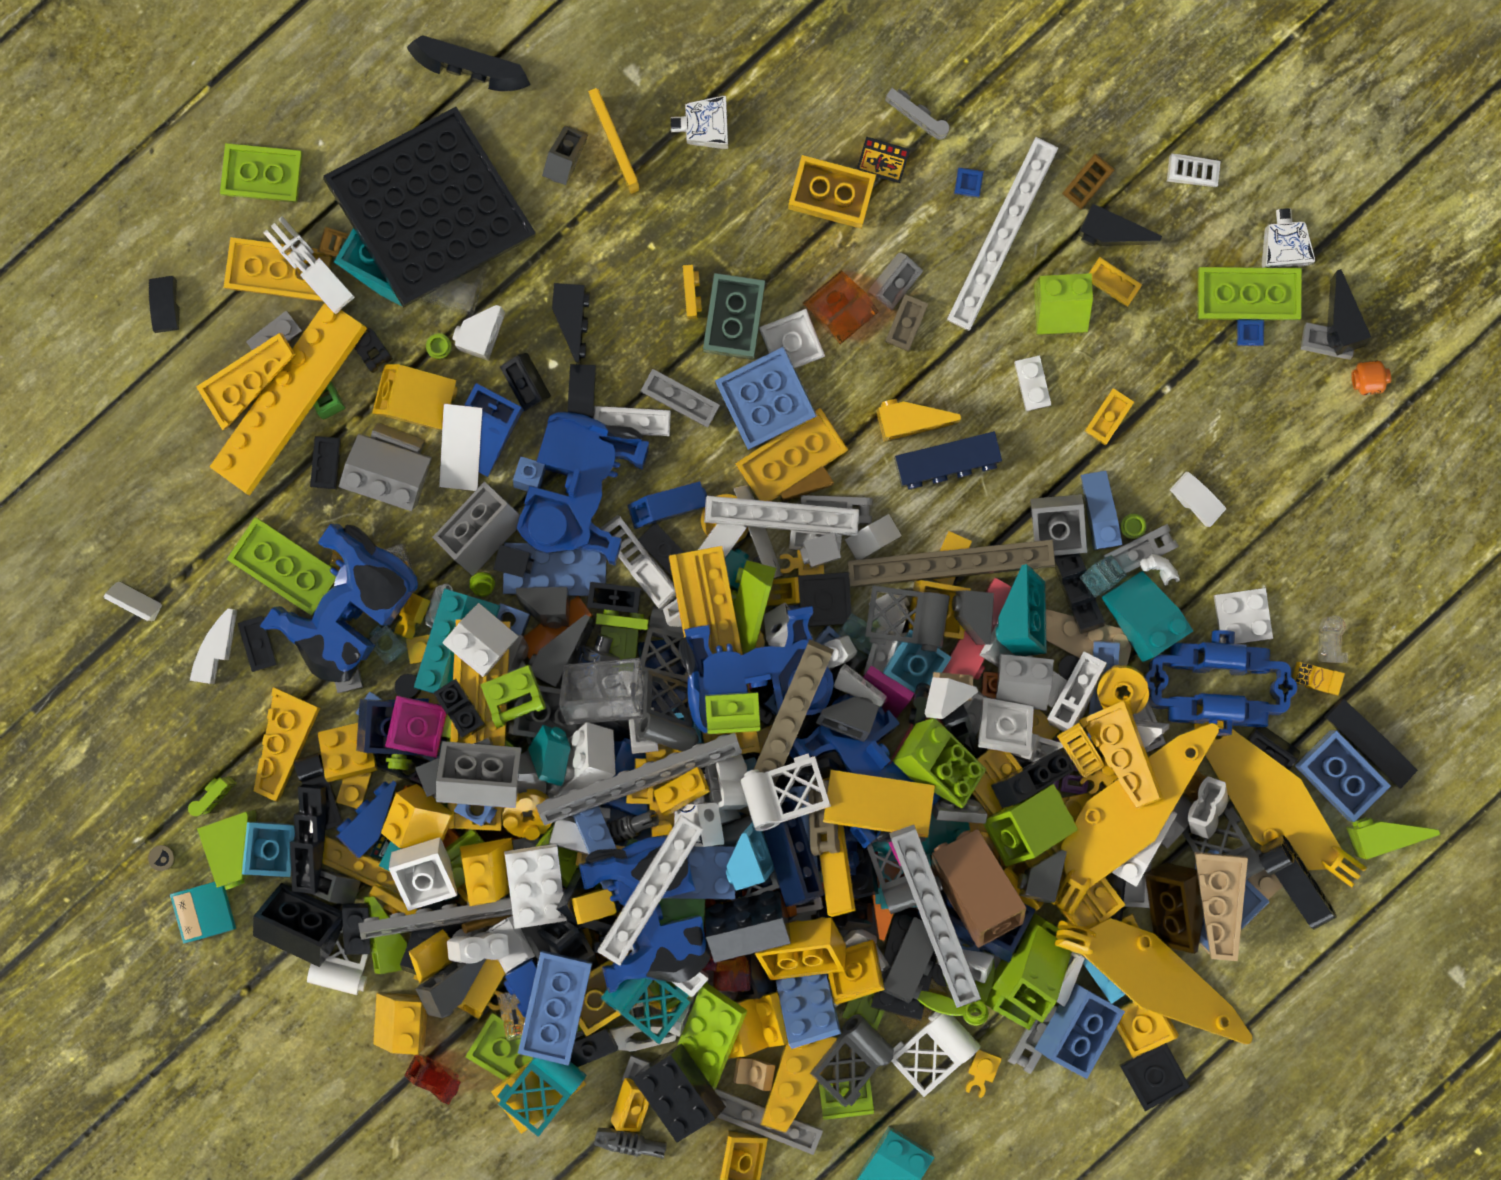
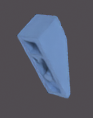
M1101 471L1081 475L1093 550L1122 545L1117 513L1107 472Z

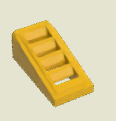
M1080 723L1057 736L1083 778L1104 767V762ZM1081 735V737L1068 744V742Z

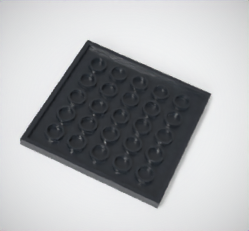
M457 107L438 115L323 176V180L403 308L534 238L536 232Z

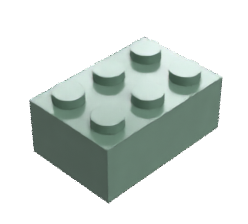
M714 273L703 346L704 353L754 360L765 280Z

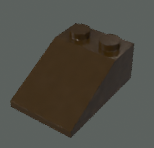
M1163 863L1145 873L1153 932L1169 948L1195 954L1198 952L1204 919L1197 869Z

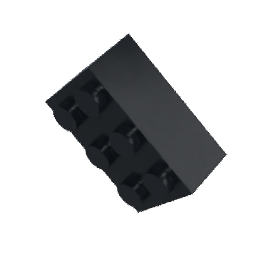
M780 889L765 891L760 895L748 898L741 897L736 901L724 904L718 903L705 908L706 939L714 963L791 944L789 915Z
M682 1043L643 1067L632 1078L676 1142L681 1141L715 1120L726 1108Z

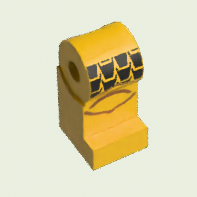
M1296 662L1292 678L1297 684L1338 696L1345 673Z

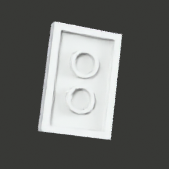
M557 844L504 851L515 929L567 921L566 917L556 910L563 896Z

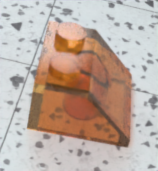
M842 270L803 302L804 306L827 333L840 345L879 312L867 293Z

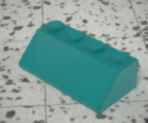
M444 588L414 688L434 694L435 691L451 682L454 672V652L442 642L456 627V620H462L478 603L497 618L501 605Z

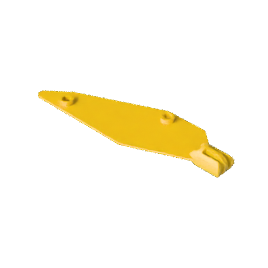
M1197 704L1196 715L1202 713L1203 707ZM1217 721L1219 729H1223L1222 721ZM1206 722L1204 724H1194V728L1198 729L1200 727L1208 725L1209 722ZM1233 729L1232 735L1222 736L1218 739L1215 738L1206 753V757L1219 780L1225 782L1227 793L1253 839L1263 846L1283 834L1289 840L1308 870L1327 869L1352 888L1355 883L1336 870V868L1339 866L1357 880L1361 875L1342 861L1343 858H1346L1362 871H1365L1367 867L1340 847L1302 780Z
M1211 723L1179 735L1148 757L1163 799L1141 808H1136L1117 779L1086 802L1075 821L1078 830L1066 837L1061 845V850L1067 851L1064 862L1066 876L1058 888L1056 901L1051 904L1055 906L1068 884L1071 885L1062 899L1059 909L1064 911L1077 890H1079L1080 892L1068 911V914L1073 916L1089 888L1156 840L1219 733V728L1216 724ZM1190 749L1196 751V755L1193 758L1186 756V752Z
M1112 918L1090 929L1062 920L1058 922V928L1062 930H1058L1056 933L1058 940L1055 941V946L1083 955L1140 1008L1243 1044H1250L1252 1042L1251 1033L1235 1009L1154 933Z

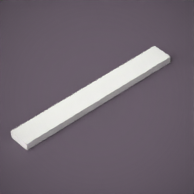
M1035 137L947 321L970 331L1053 161L1058 147Z

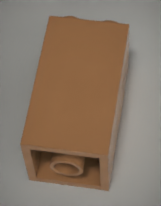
M976 829L973 832L968 830L961 833L956 838L957 840L950 844L943 843L934 849V853H932L931 869L934 876H939L944 893L976 946L980 948L1022 925L1026 906L981 833Z

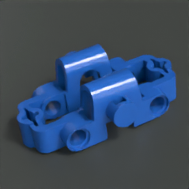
M1227 630L1212 631V642L1173 644L1170 646V655L1156 656L1149 664V672L1144 676L1148 681V703L1156 709H1168V721L1193 724L1209 722V724L1214 723L1216 725L1217 721H1223V729H1219L1217 736L1232 735V726L1267 727L1269 715L1277 716L1286 712L1290 708V698L1297 692V683L1291 677V667L1289 664L1280 661H1270V649L1247 647L1246 644H1235V632ZM1220 638H1226V643H1220ZM1198 653H1205L1204 661L1198 664ZM1162 666H1170L1172 669L1192 670V673H1206L1213 669H1230L1231 675L1241 676L1246 673L1268 674L1275 672L1277 677L1270 686V695L1276 700V705L1264 701H1249L1242 695L1201 693L1193 697L1162 698V691L1166 688L1169 681L1168 675L1162 670ZM1154 675L1157 681H1161L1157 687H1154V683L1150 682ZM1282 684H1284V688L1289 690L1285 694H1283V690L1278 689ZM1197 703L1203 704V711L1199 715H1196Z

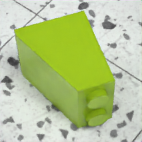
M1092 273L1039 276L1034 283L1036 335L1088 332L1093 302Z
M1054 784L1049 785L1018 804L1001 809L987 817L986 823H983L1006 867L1037 857L1078 830L1072 815L1067 810L1061 794Z
M255 809L197 828L217 888L225 886L226 890L244 884V878L251 876L242 874L247 822H256L257 814Z

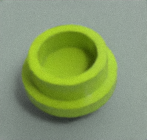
M438 333L428 338L426 350L431 357L443 359L451 352L452 344L446 335Z
M1129 514L1121 521V532L1129 539L1140 538L1146 531V522L1138 514Z
M480 572L470 578L469 586L475 595L484 597L493 591L495 579L489 573Z
M392 754L391 758H386L389 769L409 770V764H412V760H408L407 755Z

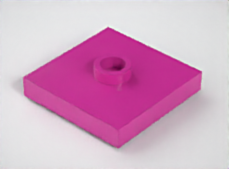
M870 666L863 676L864 679L887 696L881 707L885 713L889 710L895 718L899 716L914 695V692L873 666Z
M396 696L385 747L437 758L446 713L442 706Z

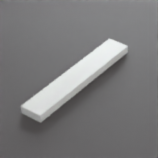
M715 496L706 497L704 523L827 534L833 532L834 534L849 536L858 535L859 509Z
M680 815L598 948V953L619 966L621 965L704 829Z

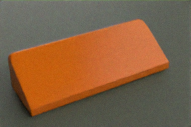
M579 596L570 601L569 626H561L554 629L548 626L543 627L540 624L524 636L529 647L527 655L529 659H531L533 654L537 655L541 648L584 615L593 617V614Z

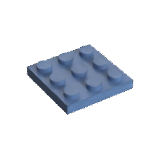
M781 347L715 380L748 450L817 417L785 347Z

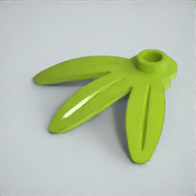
M993 961L992 969L985 983L975 980L981 997L980 1000L956 1008L953 999L928 991H921L917 1000L938 1013L963 1016L964 1020L970 1025H982L989 1016L988 1008L984 1003L987 1001L994 983L995 961ZM973 1012L980 1013L979 1016H973L971 1014Z

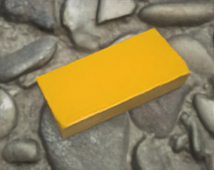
M624 1078L611 1117V1123L616 1131L640 1132L649 1102L630 1078Z

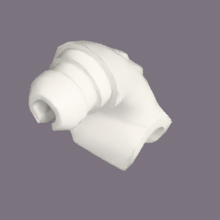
M1151 554L1148 558L1140 561L1142 571L1160 570V577L1165 586L1168 585V581L1171 579H1175L1176 582L1180 581L1178 571L1168 559L1160 555Z
M449 584L439 585L432 595L424 619L426 625L430 628L433 626L444 588L453 591L452 586Z

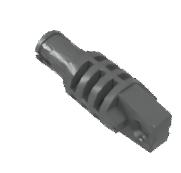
M649 810L638 816L629 814L606 823L614 844L635 838L642 830L657 826L659 824L658 814L651 817L656 812Z
M598 1127L594 1145L612 1152L633 1155L634 1157L644 1154L664 1159L667 1143L644 1139L645 1136L640 1133L636 1134L635 1132L616 1131L613 1128Z

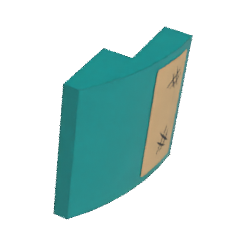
M215 882L170 894L183 944L236 929L225 886L217 888Z

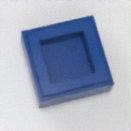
M958 167L954 194L979 198L984 171Z
M1237 320V346L1264 345V320Z

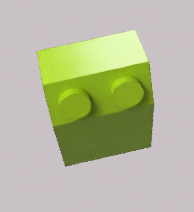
M1367 817L1358 818L1355 822H1352L1353 825L1346 827L1355 856L1366 860L1440 835L1437 829L1372 820V818L1367 819Z

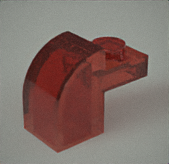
M710 954L711 958L703 970L714 971L713 987L715 989L731 992L750 991V967L745 955L714 963L712 954Z
M421 1054L414 1056L404 1074L413 1085L430 1091L441 1102L448 1105L457 1094L461 1083L458 1079L459 1075L453 1070Z

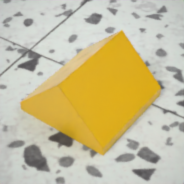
M729 1131L720 1180H760L768 1138Z

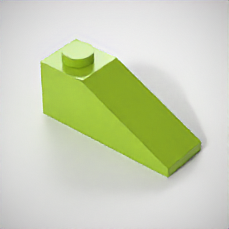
M374 896L363 897L364 903H369L370 917H379V920L389 918ZM400 933L371 938V952L374 972L376 974L402 970L400 963L407 943Z

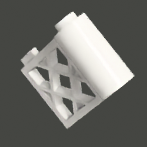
M808 753L794 758L795 763L768 772H759L756 769L744 774L740 782L756 831H765L778 826L782 822L831 807L815 756L810 757ZM812 765L814 775L810 782L797 777L801 768ZM783 774L791 779L785 790H782L774 785L773 777ZM816 779L819 787L813 785ZM795 780L807 786L801 798L788 793ZM811 788L821 793L822 802L812 805L805 801ZM777 792L782 794L780 799L778 798ZM786 796L798 802L794 811L783 814L781 805Z
M337 940L336 944L340 951L332 956H328L320 967L311 964L307 983L358 995L359 991H364L367 983V976L363 975L369 954H362L360 964L351 962ZM340 954H342L343 957L345 958V960L339 959V958H335V957H337V956H339Z
M933 1011L928 1016L929 1023L907 1043L904 1044L900 1041L893 1047L894 1053L891 1062L923 1097L962 1063L969 1060L981 1047L954 1016ZM926 1033L934 1040V1050L919 1049V1039ZM916 1043V1049H911L910 1047ZM903 1053H915V1067L904 1066L898 1058ZM918 1053L934 1054L933 1068L918 1067ZM948 1055L954 1063L947 1069L936 1068V1056ZM909 1071H915L914 1076ZM918 1071L933 1072L932 1082L926 1088L917 1081Z

